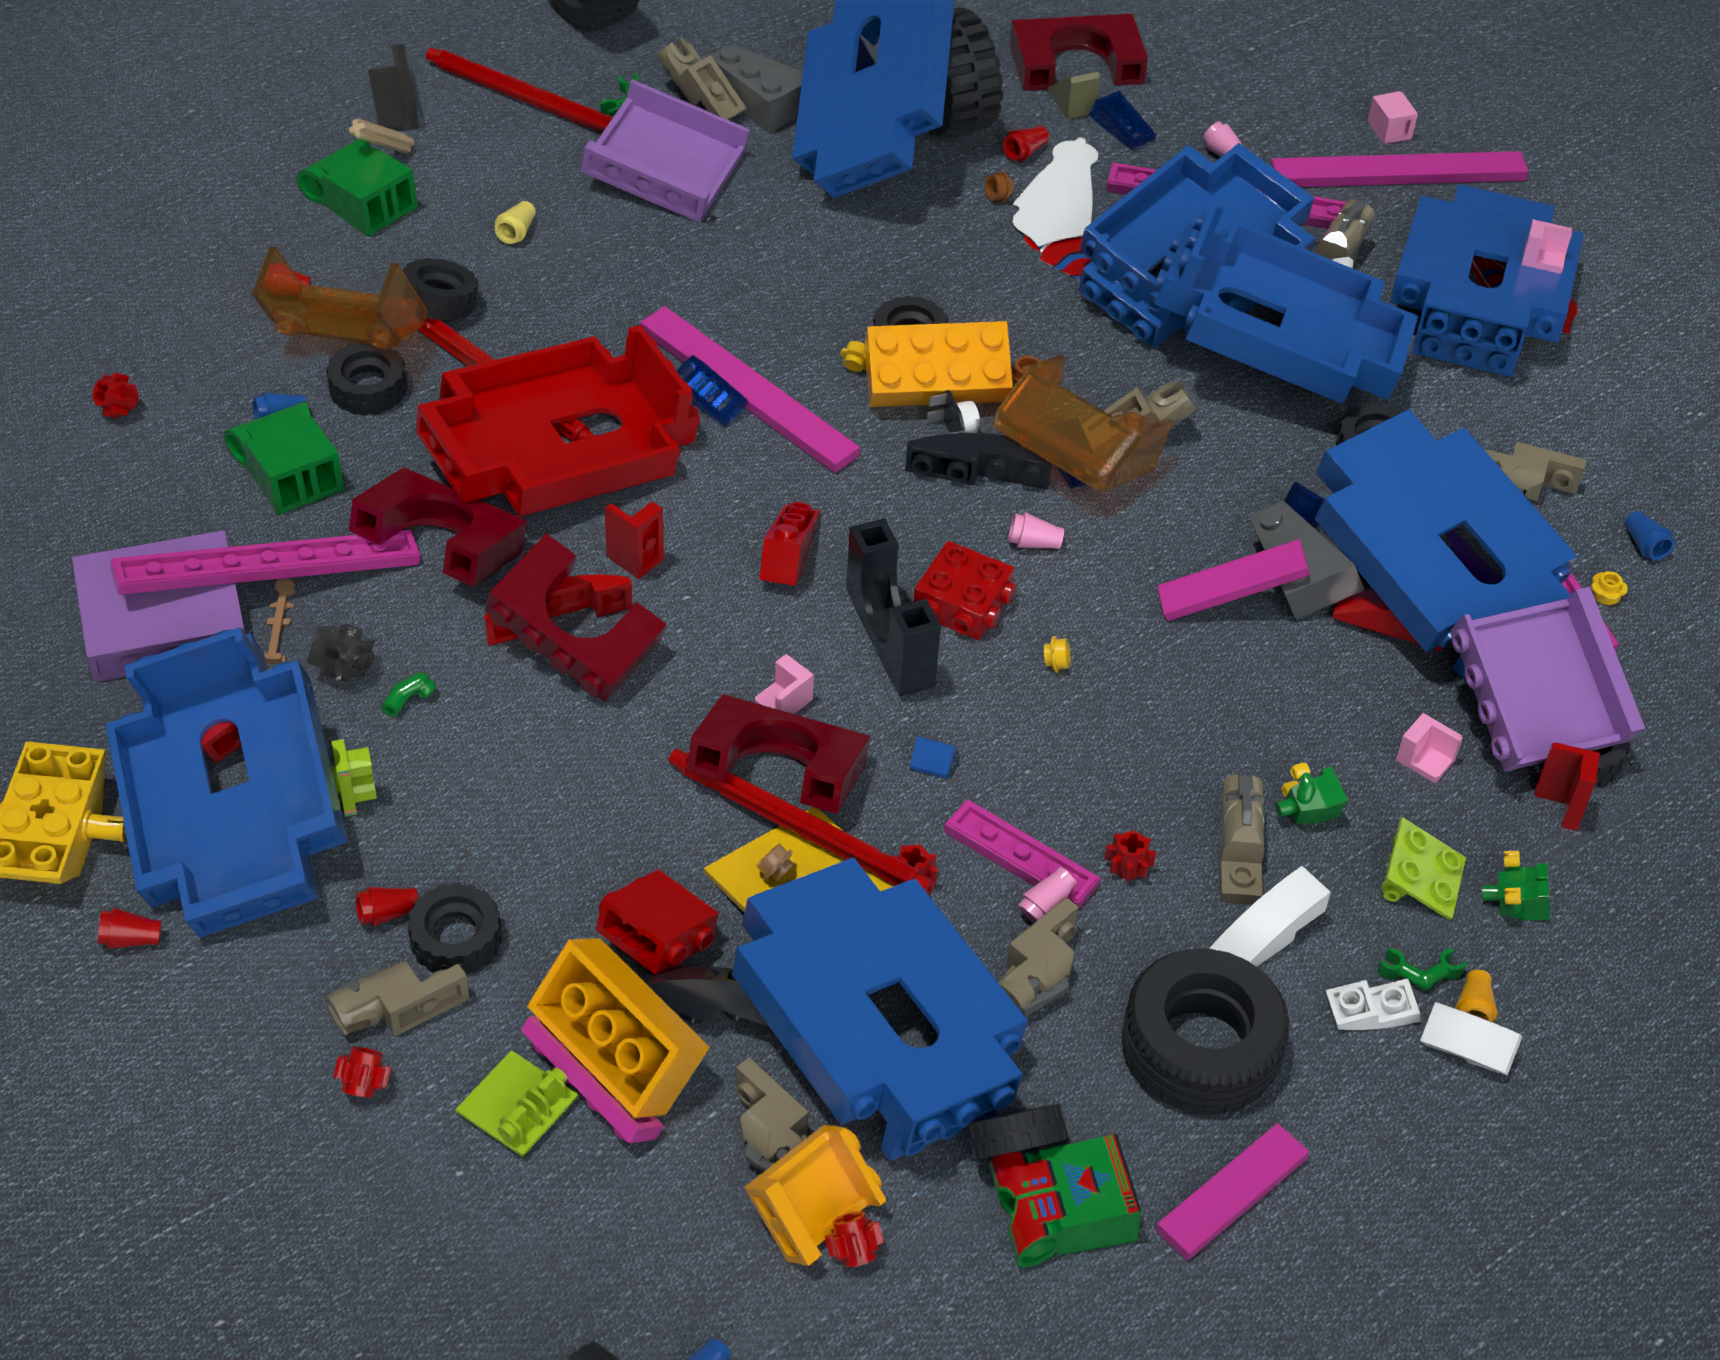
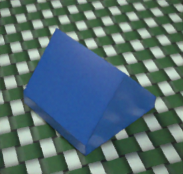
M917 736L910 769L948 779L958 746Z

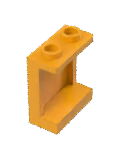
M823 1125L744 1187L787 1262L805 1266L811 1265L822 1256L817 1246L825 1240L824 1236L832 1233L831 1229L834 1228L832 1221L835 1218L846 1213L861 1211L868 1205L880 1207L887 1201L880 1189L882 1187L880 1177L871 1167L867 1166L859 1152L861 1150L859 1140L850 1130L844 1127Z

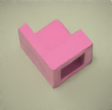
M1393 92L1373 96L1368 123L1383 144L1405 141L1413 137L1418 113L1402 92Z
M1532 220L1521 265L1559 274L1562 273L1572 229Z
M785 654L775 662V682L755 697V703L795 714L813 700L814 674Z
M1422 713L1403 735L1396 761L1428 780L1437 782L1455 762L1463 737Z

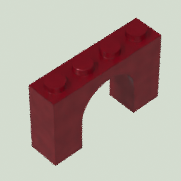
M1133 13L1012 20L1010 49L1023 91L1048 90L1049 86L1054 85L1056 71L1054 55L1070 49L1085 50L1100 56L1107 63L1114 86L1145 83L1148 57Z
M403 467L352 499L349 531L379 545L400 531L412 526L433 525L455 531L458 534L446 541L443 573L475 587L523 552L527 521L478 499L463 503L453 488Z
M546 533L489 592L485 611L497 625L501 627L506 626L519 636L520 641L527 648L537 650L549 659L551 665L557 671L567 673L579 682L581 688L587 694L594 697L597 696L606 703L660 643L667 624L636 602L610 631L597 637H576L557 627L548 615L545 601L571 574L576 555Z
M722 694L691 736L687 770L724 781L735 764L746 755L759 752L788 755L807 765L800 803L838 814L865 769L871 736Z

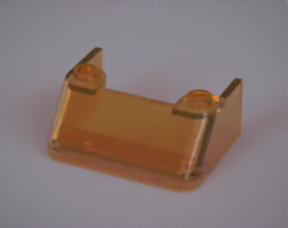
M272 246L268 250L252 292V296L275 325V329L282 334L293 336L297 333L367 343L381 349H390V347H396L424 326L428 315L426 307L398 263H391L380 295L302 284L277 247Z
M1062 355L1031 364L997 409L993 420V426L998 431L1083 483L1102 490L1113 488L1154 471L1174 421L1167 418L1150 425L1145 422L1146 419L1142 415L1132 411L1111 416L1061 386L1064 379L1061 371L1066 357Z

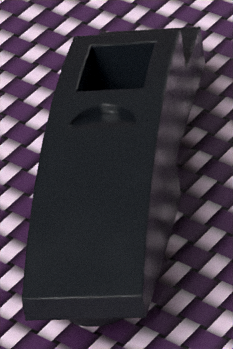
M988 433L941 434L908 442L905 471L975 485L977 477L982 476L1048 490L1054 455L1020 448L1021 438Z
M710 966L678 967L666 969L658 975L648 973L640 976L673 1011L680 1013V1016L686 1021L698 1024L703 1022L711 1024L719 1009L725 1011V1015L739 1022L751 1020L765 1025L768 1031L774 1033L733 977V969Z

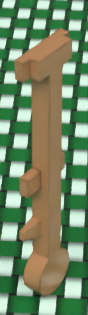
M287 578L278 580L274 585L278 602L270 604V608L276 609L275 618L267 619V626H273L268 653H264L266 664H280L286 661V657L282 656V653H278L282 626L290 627L291 624L290 618H284L285 610L294 609V604L288 603L287 598L295 592L294 582Z

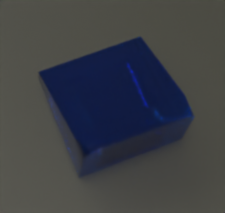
M1295 482L1284 502L1314 529L1319 525L1315 517L1324 498Z

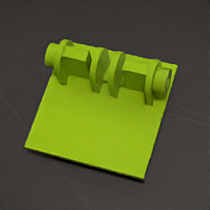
M1402 817L1399 821L1396 836L1393 838V849L1386 866L1387 874L1381 886L1383 896L1388 901L1396 902L1408 894L1443 917L1451 920L1455 910L1466 857Z
M511 1050L455 1109V1112L521 1157H524L579 1096L576 1092L565 1086L564 1083L568 1078L561 1069L555 1067L552 1071L546 1070L544 1072Z

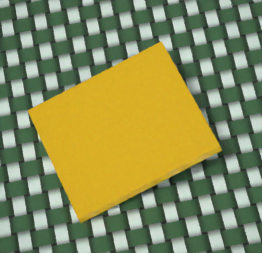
M812 807L806 811L839 828L820 809ZM780 825L704 867V874L745 913L748 897L843 862L846 859L802 837L797 832ZM779 843L786 851L791 849L793 853L789 859L794 863L792 867L777 881L772 876L766 880L762 879L764 874L756 866L764 856ZM862 868L880 892L896 886L879 877L874 872Z

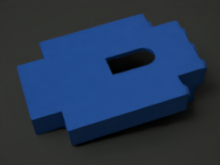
M835 0L833 22L808 32L792 159L814 175V182L833 198L911 170L913 166L915 137L942 126L954 0ZM859 36H863L872 45L878 44L879 38L877 63L855 72Z
M1240 143L1214 163L1188 145L1084 228L1080 250L1092 262L1082 269L1078 291L1088 301L1094 302L1107 312L1113 320L1120 322L1133 332L1139 340L1146 342L1155 349L1180 327L1187 334L1190 329L1189 325L1184 324L1186 317L1154 304L1159 291L1153 289L1157 279L1149 273L1165 260L1176 232L1183 235L1188 222L1195 225L1200 211L1207 213L1213 200L1225 205L1214 233L1220 235L1221 230L1228 232L1233 220L1311 251L1315 237L1300 226L1309 219L1315 198ZM1223 292L1219 294L1224 304L1243 313H1246L1257 304L1234 293Z
M1462 184L1458 185L1454 202L1421 195L1390 303L1422 310L1412 353L1513 377L1525 335L1556 343L1559 342L1567 316L1584 233L1572 230L1562 273L1527 267L1521 264L1532 220L1552 224L1555 206ZM1474 255L1507 263L1503 281L1499 287H1481L1469 279V271Z
M1213 200L1207 213L1200 211L1195 225L1188 222L1183 235L1176 232L1153 289L1159 291L1154 304L1186 317L1184 324L1189 325L1190 329L1185 340L1341 404L1344 403L1352 386L1389 400L1402 374L1418 316L1380 301L1385 281L1233 220L1228 232L1221 230L1220 235L1216 234L1214 231L1225 205ZM1223 292L1234 293L1283 313L1284 316L1280 327L1227 306L1221 301L1219 294Z
M1408 409L1325 452L1316 470V474L1333 494L1324 499L1315 520L1343 554L1355 564L1358 572L1426 653L1438 646L1442 648L1450 646L1452 644L1451 629L1466 614H1470L1471 619L1476 620L1564 600L1571 595L1562 583L1571 575L1569 569L1578 556L1465 427L1436 440L1411 410ZM1464 524L1500 566L1503 572V580L1493 585L1478 581L1439 536ZM1460 655L1452 669L1462 680L1465 678V666Z
M239 627L233 630H222L214 636L196 642L183 643L175 649L157 655L144 656L136 662L124 665L126 678L141 696L144 711L126 714L119 720L107 723L106 729L135 885L139 895L151 908L181 898L185 922L199 938L318 899L309 855L348 843L311 679L298 660L284 662L268 670L264 651L251 633L245 634L242 628ZM222 722H229L238 728L249 782L212 794L202 740L205 733L212 726Z
M853 857L747 898L742 925L754 941L737 947L732 975L840 1125L854 1119H866L878 1109L887 1121L880 1149L888 1160L892 1161L903 1155H915L926 1145L939 1139H951L970 1123L993 1118L998 1111L1007 1108L1015 1101L1023 1073L1009 1056L1021 1047L1028 1020L915 878L880 892ZM899 982L934 1027L938 1040L926 1048H916L907 1045L899 1038L868 995Z

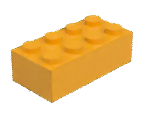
M1007 321L867 327L864 346L869 407L929 405L931 396L946 394V390H950L956 403L973 401L974 403L1008 401L1013 389Z
M600 938L569 939L527 1005L535 1016L634 1118L666 1115L710 1048Z

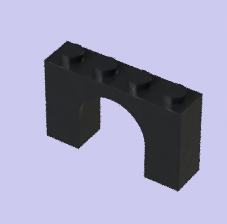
M884 518L849 527L846 589L899 696L935 687L941 626L927 599L904 605L901 604L897 586L899 544Z

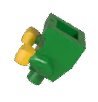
M1307 763L1293 765L1290 773L1296 781L1287 782L1282 785L1281 791L1285 800L1275 803L1278 816L1281 818L1291 814L1295 824L1321 823L1340 817L1348 800L1333 767L1322 769L1319 776L1314 778L1310 775Z
M1504 851L1505 868L1503 871L1498 872L1499 885H1482L1483 901H1499L1500 914L1525 921L1550 920L1548 863L1536 864V867H1521L1519 851Z

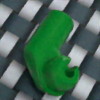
M417 672L394 685L381 704V710L390 717H396L415 692L423 699L428 698L436 689V682L429 679V674L424 672Z

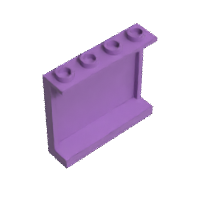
M631 80L627 99L597 142L589 140L585 146L580 172L700 223L742 158L750 129L640 82Z
M225 530L72 557L85 649L93 683L126 677L124 665L136 662L144 656L157 655L175 649L183 643L196 642L214 636L222 630H233L241 627L245 633L235 583L118 595L110 568L111 558L228 547Z
M1590 587L1577 589L1564 600L1472 620L1470 614H1466L1451 629L1453 647L1461 655L1465 666L1466 682L1474 690L1479 703L1478 713L1480 719L1488 727L1492 738L1493 754L1501 762L1504 772L1545 762L1553 742L1592 751L1630 742L1645 729Z

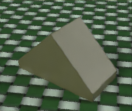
M1097 71L1070 77L1048 87L1049 94L1067 120L1096 113L1100 73Z

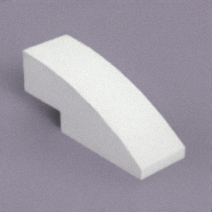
M1301 866L1246 910L1209 949L1232 953L1246 959L1257 967L1293 942L1296 931L1326 911L1331 892Z

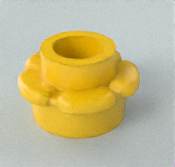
M850 341L846 348L840 351L844 366L853 372L866 370L864 343Z
M1600 572L1592 578L1591 589L1594 599L1601 604L1614 605L1628 591L1627 584L1623 583L1622 577L1615 572Z
M1052 636L1050 643L1044 644L1045 665L1052 666L1055 673H1059V669L1070 668L1071 656L1068 639H1057L1056 636Z

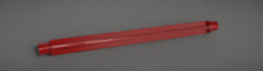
M430 47L427 50L426 60L435 63L438 68L591 129H596L603 133L613 119L612 116L602 114L587 106L544 89H539L529 83L479 63L469 61L445 49L438 50Z
M401 301L397 304V311L404 316L407 322L466 365L471 366L495 360L441 320L430 319L423 315L420 316L406 308V305L402 304ZM576 418L553 425L557 431L572 442L596 436L590 432L588 426Z
M678 748L671 752L669 764L677 767L680 773L711 789H715L720 794L787 829L797 832L802 837L846 860L854 857L862 868L874 872L894 885H899L915 878L928 895L932 893L935 882L923 876L922 871L881 852L878 848L732 773H729L727 778L722 781L688 771L689 752L685 753Z

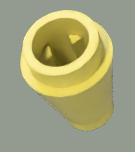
M521 201L500 214L495 221L497 237L507 244L522 241L536 214L534 206L530 202Z

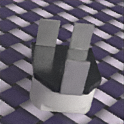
M946 390V394L930 397L929 407L944 404V409L928 412L927 422L943 419L950 432L949 434L978 433L980 417L973 401L956 403L950 390Z

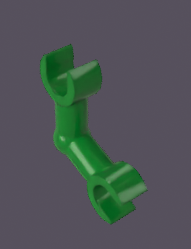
M633 73L634 80L639 82V76ZM619 75V90L626 94V97L619 100L607 99L600 103V112L602 114L608 112L609 116H615L628 97L631 81H624L622 76Z
M1388 948L1385 960L1394 965L1380 961L1377 972L1386 979H1397L1399 977L1408 979L1410 983L1425 991L1431 989L1433 985L1445 978L1449 980L1459 979L1464 973L1467 961L1457 966L1448 964L1454 949H1447L1441 953L1437 964L1423 971L1407 963L1405 956L1399 950Z

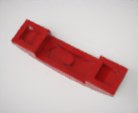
M589 574L570 576L545 601L546 610L549 617L552 618L593 607L597 617L630 609L632 607V582L629 577L618 575ZM488 613L484 615L485 635L488 646L519 638L506 626L501 627L497 625Z

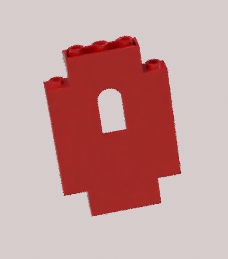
M642 325L628 328L624 355L613 358L610 351L603 347L596 336L442 372L440 398L436 401L418 405L415 432L463 503L504 493L520 517L673 476L677 459L680 456L679 446L695 442L697 427L700 424V416L696 407L690 404L693 399L690 385L683 381L675 370L673 363L658 348L655 339L648 335ZM597 413L613 415L622 424L615 431L569 443L564 442L553 426L557 423Z

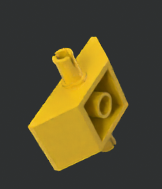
M25 742L5 798L0 803V878L62 884L81 874L93 838L127 842V836H124L126 831L123 817L101 815L107 755L105 749Z

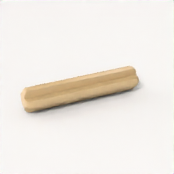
M359 118L352 121L353 126L349 128L350 134L358 139L401 153H409L411 151L410 146L414 145L413 138L408 137L404 133Z

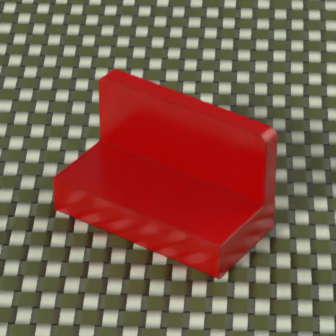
M652 501L632 517L612 503L604 508L607 557L628 573L640 579L664 560L663 508Z
M1553 742L1535 787L1534 795L1539 798L1564 803L1561 828L1577 831L1596 783L1600 753Z

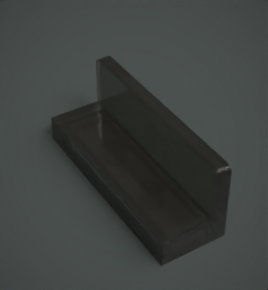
M404 44L391 46L393 66L368 70L378 125L395 131L419 129L416 100Z

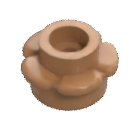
M780 843L769 851L756 866L764 874L762 879L766 880L772 876L776 881L779 880L794 864L789 859L793 851L791 849L786 851Z

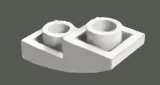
M1408 979L1369 988L1367 980L1326 990L1337 1029L1373 1030L1421 1022L1420 1011Z
M1435 1002L1420 1041L1425 1046L1464 1058L1468 1063L1508 1075L1522 1036L1495 1023Z

